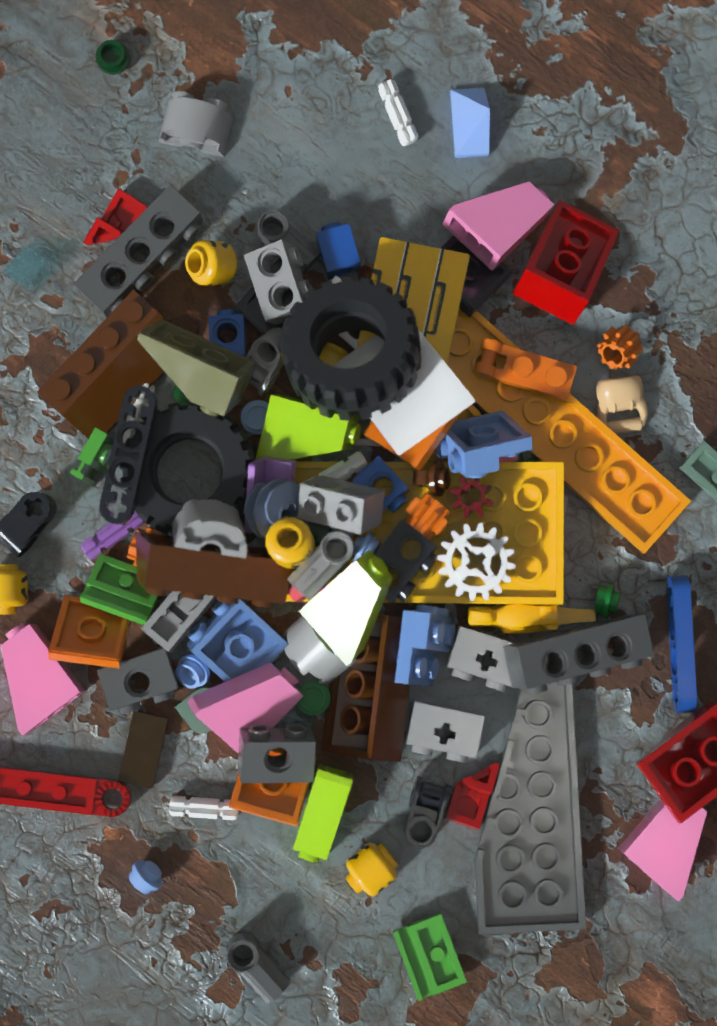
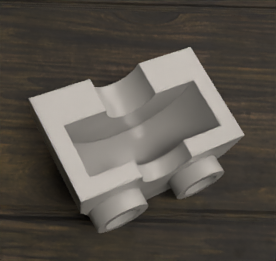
M175 91L173 98L168 100L158 142L177 147L190 146L203 153L224 157L233 117L226 111L227 104L221 100L209 98L205 102L194 99L187 92Z
M197 499L189 500L183 505L182 510L177 514L172 524L174 547L200 551L204 545L213 543L220 547L221 555L246 559L247 543L244 527L239 512L234 506L218 500Z
M303 616L283 633V635L287 636L288 645L284 650L292 665L303 676L309 672L319 678V684L331 683L357 661L355 658L346 666Z

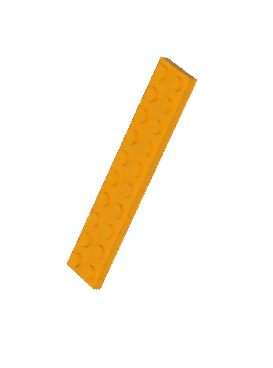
M459 309L447 365L475 399L474 404L485 414L503 410L532 436L531 455L539 462H564V484L641 553H646L688 506L691 500L571 394H569L568 400L565 402L474 374L475 364L480 362L483 353L480 347L484 338L496 340L514 348L518 347L478 311L469 318ZM496 356L493 366L503 369L506 359Z

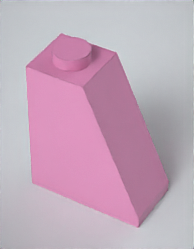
M528 181L453 205L449 209L442 225L493 271L545 221L555 204L549 200L548 195L543 190L536 188Z
M21 623L6 634L8 640L0 646L18 731L24 736L32 733L86 692V690L64 661L49 660L48 650L50 642L38 625L28 624L25 626L24 623Z
M269 662L196 694L187 703L198 719L238 753L240 728H249L255 724H263L273 728L296 705L303 695L295 686L299 680L285 666L279 670Z
M660 798L618 849L679 902L685 892L707 811L701 808L682 824H678Z

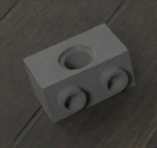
M164 648L121 662L120 669L105 667L97 670L109 711L119 709L121 715L141 709L140 701L152 697L155 704L174 698L173 690L182 688L176 677V668L171 652ZM138 672L146 674L149 678V687L143 693L136 691L132 685L133 677Z
M263 724L251 725L249 728H240L238 772L241 783L314 782L316 741L311 728H306L300 724H290L285 726V728H270ZM274 748L285 749L278 756L268 755Z

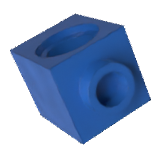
M340 222L330 223L323 226L320 232H316V241L328 280L333 279L335 276L341 277L358 272L361 267V261L349 223L341 225Z
M226 309L217 311V315L208 316L209 341L246 357L247 338L244 314H237L236 310ZM231 328L237 331V337L234 341L223 343L219 340V335L224 329Z
M377 456L352 481L356 484L373 488L381 479L392 481L393 490L390 495L384 497L382 513L385 514L388 510L395 513L407 502L408 498L405 495L410 490L388 465Z

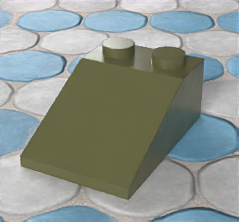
M163 319L141 331L137 337L140 344L192 403L199 405L201 411L211 416L221 415L224 417L243 399L257 364L254 360Z

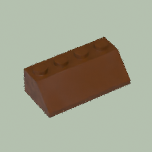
M132 290L37 393L88 439L94 428L108 434L118 424L125 393L136 385L143 386L149 383L148 388H150L165 373L140 344L137 337L141 331L161 319L167 320L137 292ZM132 399L131 403L134 404L136 402V399Z
M137 532L136 535L137 581L143 588H147L146 592L149 594L168 596L169 591L182 592V597L193 600H203L204 595L217 596L218 601L229 604H238L239 599L252 600V605L264 608H272L273 603L285 604L289 585L287 578L290 576L291 568L278 565L270 556L267 548L247 546V556L245 559L221 555L220 547L213 543L206 544L200 551L174 547L173 536Z
M378 615L365 649L356 657L357 661L329 683L331 701L326 709L321 751L374 761L401 762L410 684L395 683L402 618Z

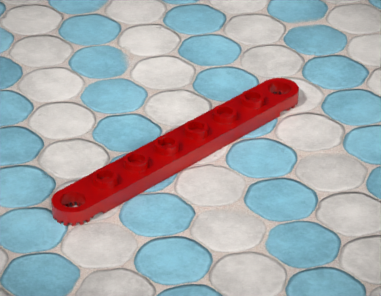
M0 766V804L117 817L123 814L131 804L132 795L129 787L118 780ZM112 788L120 791L123 798L120 807L115 809L109 808L104 802V793Z

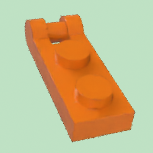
M487 338L482 340L480 350L483 353L480 362L475 364L474 374L565 402L568 400L577 366L507 346L496 340ZM496 356L506 359L503 369L493 366Z

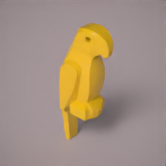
M497 604L493 606H470L468 608V624L471 627L490 626L499 628L502 633H532L557 630L561 624L596 621L594 609L564 608L559 605Z

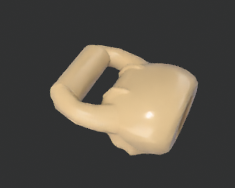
M627 375L598 381L596 385V395L599 401L597 418L615 434L641 431L648 417L641 378L638 375ZM637 409L640 415L635 418L607 422V414L611 412Z

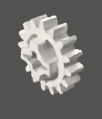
M483 523L478 524L476 531H471L469 525L465 524L464 534L459 535L453 530L451 535L454 541L452 543L442 542L441 545L447 550V554L438 555L437 559L445 562L446 567L441 568L438 572L439 575H449L450 578L444 584L447 588L453 585L458 586L456 596L460 597L464 591L469 592L470 601H474L476 594L482 593L486 601L489 600V590L493 589L496 593L500 594L502 590L499 583L501 581L511 582L512 579L505 572L506 570L515 569V564L507 562V558L515 554L514 549H504L503 546L508 541L506 536L499 540L495 538L497 528L493 527L489 533H485ZM479 538L490 543L485 547H475L467 540ZM458 549L462 554L461 565L453 571L452 559L455 550ZM465 549H468L471 554L474 553L477 557L482 554L486 557L483 561V566L488 576H485L477 568L472 570L467 568L470 560ZM499 553L501 567L499 573L495 576L490 569L491 559ZM469 577L481 578L486 585L470 586L463 583V581Z

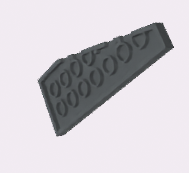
M549 654L544 660V667L547 671L552 665ZM558 681L547 684L548 690L535 694H527L526 689L520 690L474 859L479 935L586 930L572 684L559 686Z

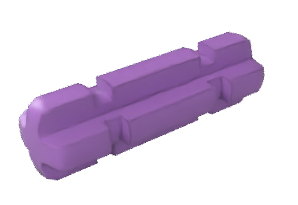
M134 511L132 518L127 523L122 525L107 524L96 532L97 536L95 538L91 536L82 542L81 548L89 559L94 560L100 553L103 554L102 549H110L128 536L130 529L136 530L145 522Z

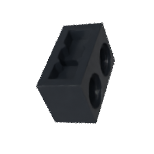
M404 520L399 522L374 554L384 561L387 569L393 568L399 573L398 584L388 589L385 596L393 604L397 599L404 602L416 587L412 583L419 571L426 574L437 560V556L434 554L437 546ZM411 540L419 542L422 547L420 556L414 560L405 559L402 554L403 545Z

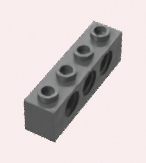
M169 185L73 283L74 286L107 318L132 290L136 292L137 290L143 291L154 279L153 273L161 265L164 267L169 265L177 256V249L185 241H192L202 229L201 224L203 223L200 212ZM164 224L174 226V230L169 236L161 237L157 235L160 226ZM142 248L150 250V255L146 260L141 262L133 260L137 250ZM114 274H126V279L120 286H111L109 284L110 278Z
M628 614L503 646L512 688L526 689L527 694L544 692L548 690L547 684L557 681L559 686L577 683L580 681L579 676L590 673V677L604 676L611 673L610 667L621 665L622 669L643 665L642 659L654 656L645 614ZM610 639H612L614 642V651L612 652V654H610L608 650V643ZM579 647L583 650V658L580 663L576 657ZM549 654L552 665L547 671L544 667V660Z

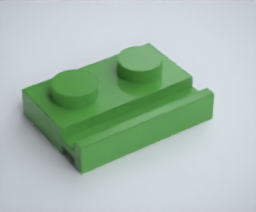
M94 428L77 458L81 461L77 471L71 469L69 473L94 487L96 482L93 481V478L97 471L102 474L105 467L108 469L114 439L103 431Z
M100 553L87 580L84 592L80 596V602L144 625L149 620L151 613H153L159 596L147 593V588H143L137 581L136 566Z
M441 911L393 930L418 1001L467 983Z

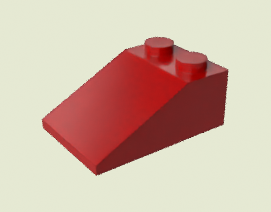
M559 199L512 294L574 325L592 296L620 230Z
M717 701L706 703L678 724L636 763L678 824H682L717 797Z

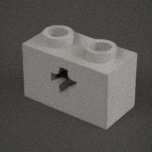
M458 626L455 642L451 647L445 667L453 669L451 676L472 682L474 675L487 679L486 687L506 692L507 686L512 687L503 646L513 643ZM487 650L490 652L489 658L495 661L493 666H486L483 671L481 670V663L476 661L477 655H484Z
M413 700L405 742L412 745V752L432 756L433 750L447 752L446 759L467 763L468 757L477 759L485 716ZM443 723H448V729L453 731V737H446L444 742H440V737L434 733L435 728L440 729L443 727Z

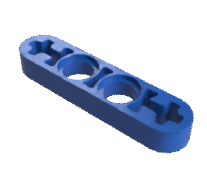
M687 575L668 576L666 593L673 704L676 713H695L697 709V687L690 582Z

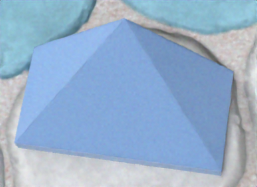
M485 88L450 90L455 158L489 156L490 107Z

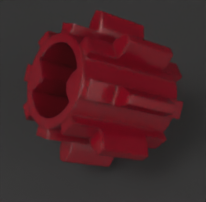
M460 477L462 487L460 489H450V493L458 497V500L451 506L452 509L463 508L464 519L466 520L471 512H477L478 516L483 518V506H493L494 504L491 499L485 497L492 490V486L481 487L479 485L480 478H474L473 482L467 483L465 478ZM471 489L480 491L482 494L480 502L474 501L472 506H467L462 502L463 493L469 494Z

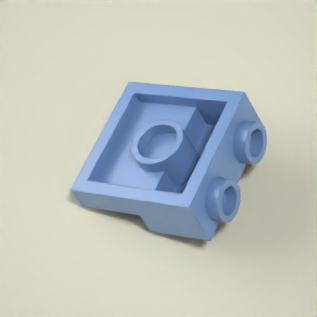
M502 410L455 421L435 451L440 460L448 459L452 473L461 472L465 478H482L487 473L500 470L499 457L511 458L519 455V452L532 450V436Z
M239 599L238 604L217 601L212 608L215 614L206 623L203 621L196 623L189 631L187 637L190 640L186 643L190 651L224 682L269 662L273 663L288 645L287 641L242 599Z
M416 605V611L403 610L395 683L433 686V679H436L439 671V661L436 658V652H450V646L454 644L456 638V626L453 624L454 618L449 617V609Z

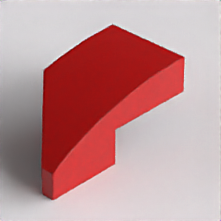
M118 188L102 218H96L83 243L91 246L115 241L147 209L148 205Z
M495 762L456 783L444 819L479 830L489 796L494 788L500 764Z

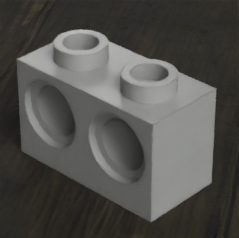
M281 239L244 254L265 321L277 325L284 322L287 317L292 318L290 309L297 301L302 303L304 301L303 295L312 289L309 281L303 278L300 269L303 266V259L298 248ZM281 257V269L276 273H272L271 265L273 260ZM291 289L293 300L288 306L284 307L282 296L287 290Z
M321 475L300 483L297 518L363 534L381 525L385 490Z
M172 591L141 630L165 650L173 652L188 635L191 628L217 600V596L204 595L203 600H193L182 597V592Z

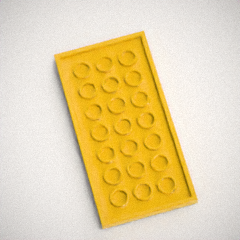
M297 461L295 482L300 484L313 476L315 478L319 477L318 473L338 462ZM385 462L410 490L405 495L408 500L395 513H392L390 510L385 514L382 513L381 525L361 535L366 537L369 532L374 533V538L381 541V547L399 522L407 517L409 513L405 509L415 496L421 499L427 493L451 512L446 519L449 525L440 536L434 534L429 540L437 546L434 552L436 556L447 554V550L441 544L443 541L449 543L454 541L451 535L453 530L462 535L464 534L465 524L469 525L471 531H476L479 523H483L485 533H489L493 527L497 528L495 538L499 540L506 536L508 541L503 546L504 549H514L515 553L507 558V562L515 564V569L506 570L505 572L512 579L511 582L501 581L499 583L502 590L500 594L496 593L493 589L489 590V600L485 601L482 593H477L475 600L470 601L469 592L464 591L460 597L456 596L458 586L453 585L447 588L444 585L450 577L449 575H439L438 570L446 567V564L437 559L426 574L419 571L412 583L416 587L404 602L397 599L395 603L564 605V462L499 463L500 470L487 473L486 476L480 478L479 483L481 487L492 486V490L485 497L494 502L493 506H483V518H480L477 512H471L467 520L464 519L463 508L452 509L451 506L458 500V497L450 493V489H460L462 487L460 477H465L461 472L452 473L448 462H443V464L450 471L451 482L449 489L445 490L441 497H434L430 487L412 485L413 470H417L406 462ZM426 462L421 470L430 471L433 462ZM356 472L353 473V474H352V478L348 479L347 481L354 483L352 480H353L358 474H356ZM465 478V480L469 483L473 482L474 478ZM381 479L375 484L374 488L385 490L384 497L391 494L393 483L388 479ZM471 489L469 494L463 493L462 502L467 506H472L474 501L480 502L482 500V494L477 489ZM354 533L352 539L353 545L360 534ZM479 538L467 540L475 547H485L490 543ZM414 540L406 542L402 548L403 557L407 560L417 559L422 551L421 544ZM458 549L455 550L452 559L453 571L461 565L462 554ZM465 549L470 560L467 568L469 570L477 568L485 576H488L483 566V561L486 557L483 554L477 557L474 553L471 554L468 549ZM499 553L491 559L490 569L495 576H497L501 567ZM352 554L348 564L332 577L327 583L328 585L353 564L355 555ZM291 568V573H290V575H291L297 568ZM393 568L388 569L393 576L389 589L395 587L399 582V573ZM469 577L463 581V583L470 586L486 585L481 578ZM290 582L288 588L293 586ZM287 591L286 602H295ZM386 598L383 601V603H391Z

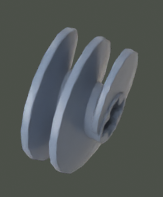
M277 478L268 483L259 482L252 487L246 497L244 507L245 521L250 531L257 537L266 540L269 528L276 521L283 518H297L300 484L287 479Z

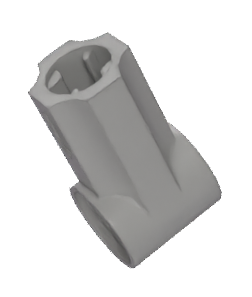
M335 531L327 534L321 544L313 551L311 557L304 564L300 565L287 580L302 596L311 601L332 577L348 564L353 553L352 540L343 532ZM333 542L340 543L345 547L346 555L339 559L332 558L328 555L326 547Z

